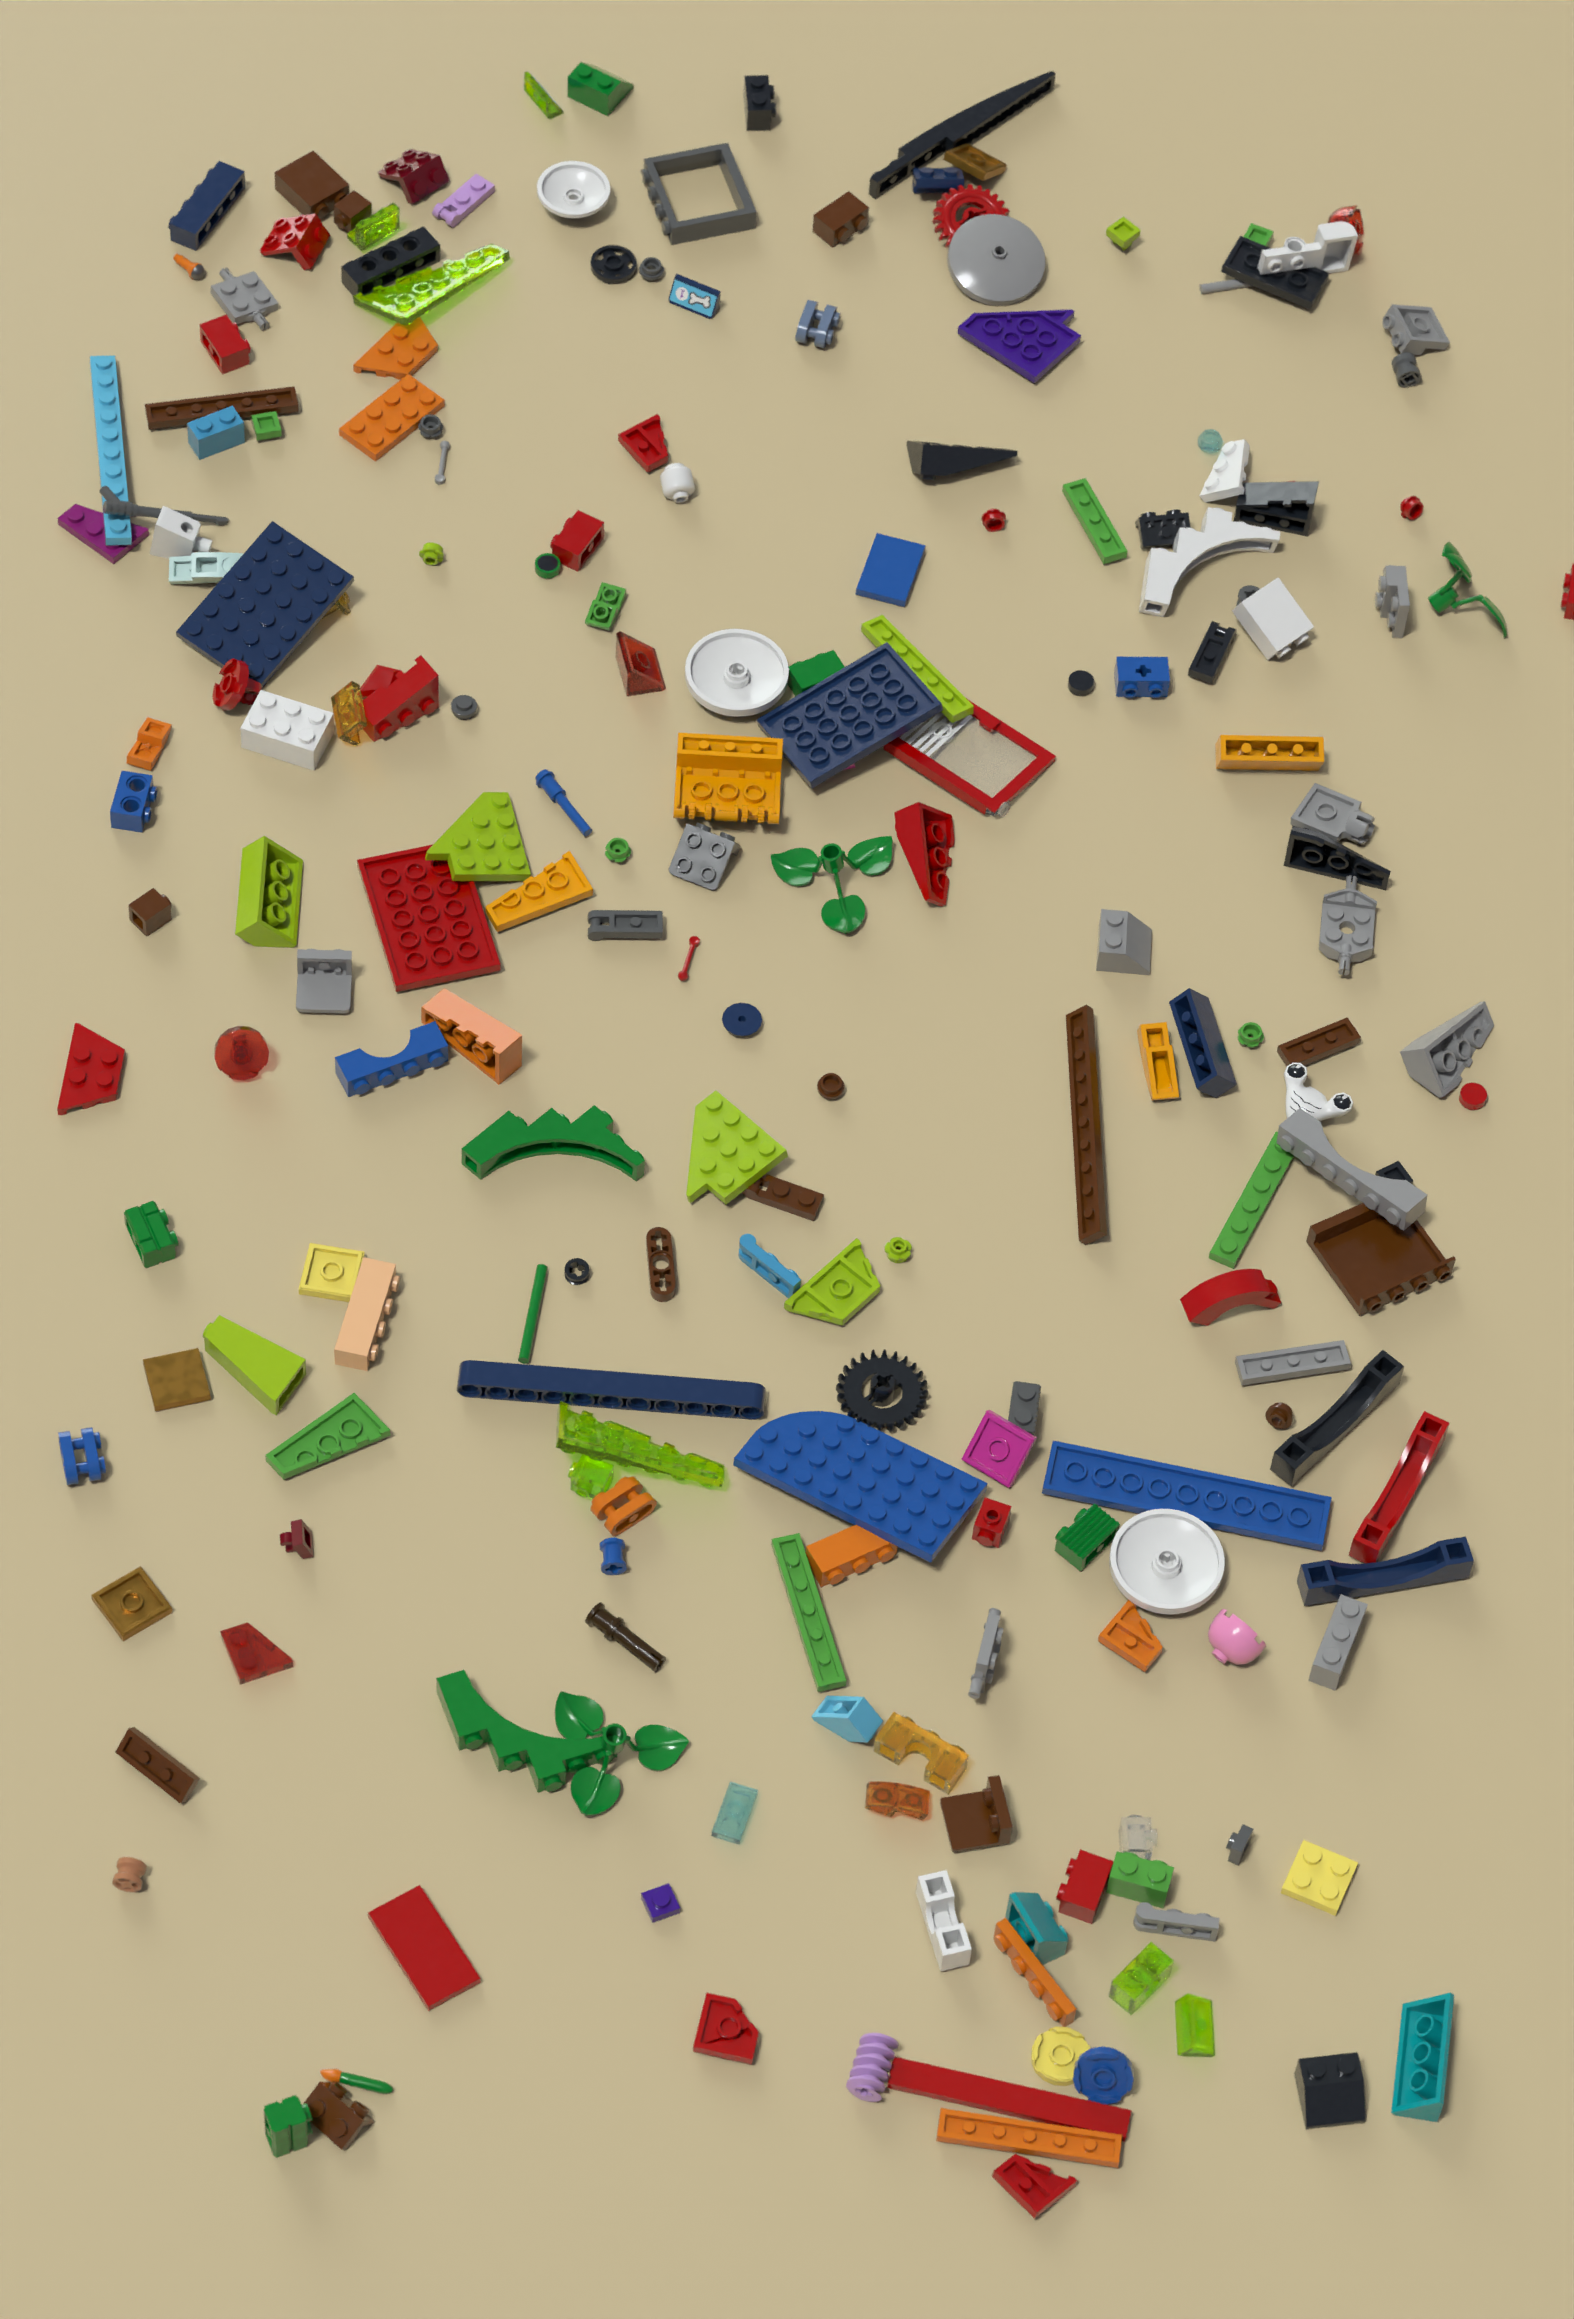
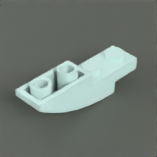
M195 552L191 553V556L169 557V582L171 585L219 582L244 553Z

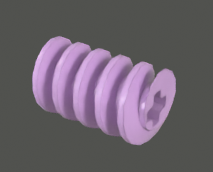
M867 2033L862 2035L859 2040L860 2046L856 2050V2057L853 2060V2068L850 2070V2078L846 2083V2088L853 2096L860 2100L877 2102L882 2099L881 2095L877 2092L885 2091L886 2087L883 2082L889 2078L886 2071L892 2068V2063L889 2060L895 2058V2052L892 2050L898 2048V2042L888 2035Z

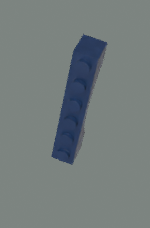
M1465 1536L1441 1540L1414 1553L1381 1562L1348 1564L1324 1560L1301 1564L1297 1584L1303 1604L1308 1606L1337 1601L1341 1594L1354 1598L1469 1578L1474 1559Z

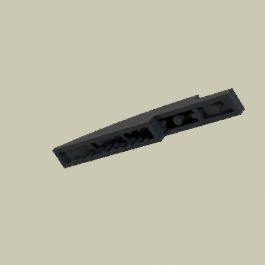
M1050 71L995 94L946 119L898 149L897 160H893L888 166L880 171H876L870 177L869 195L876 200L912 176L913 168H923L951 149L967 143L973 145L1054 90L1056 73Z

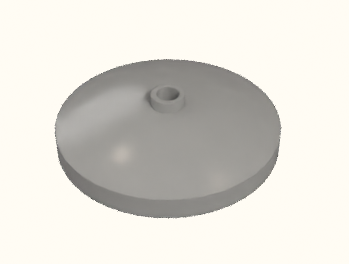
M987 214L970 219L955 232L948 248L947 263L955 284L967 296L987 305L1006 306L1026 299L1036 290L1044 273L1045 254L1038 237L1025 224L1008 216Z

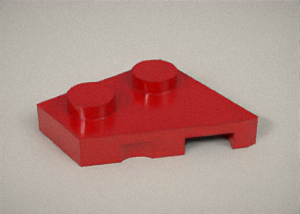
M1017 2154L1011 2156L996 2168L992 2174V2177L1034 2219L1072 2190L1077 2183V2180L1070 2175L1068 2179L1051 2173L1050 2167L1032 2163L1029 2159Z

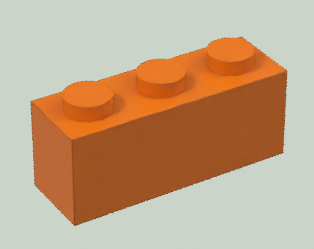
M854 1525L806 1546V1555L814 1577L820 1587L828 1584H837L844 1577L853 1573H862L869 1566L878 1562L889 1561L897 1554L898 1546L858 1525Z

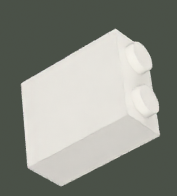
M1279 577L1243 600L1232 610L1267 660L1275 655L1278 659L1291 650L1289 647L1291 644L1295 643L1298 646L1309 638L1307 633L1314 628Z

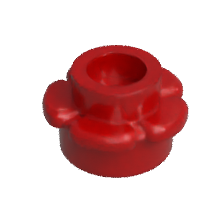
M1416 496L1405 498L1400 505L1401 516L1403 518L1407 517L1410 520L1417 519L1422 514L1424 508L1420 499Z
M989 509L981 517L983 525L990 532L999 531L1005 525L1006 514L1000 512L999 509Z

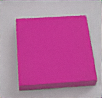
M987 1410L961 1460L1010 1488L1014 1484L1037 1437L995 1412Z

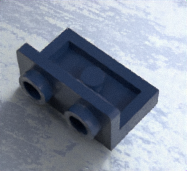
M913 168V193H949L950 188L957 190L959 185L964 187V177L960 168Z

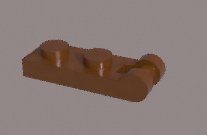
M767 1173L742 1192L748 1199L811 1221L815 1220L824 1200V1194L773 1177ZM760 1186L766 1187L767 1190H766V1191L761 1190L759 1187H760Z

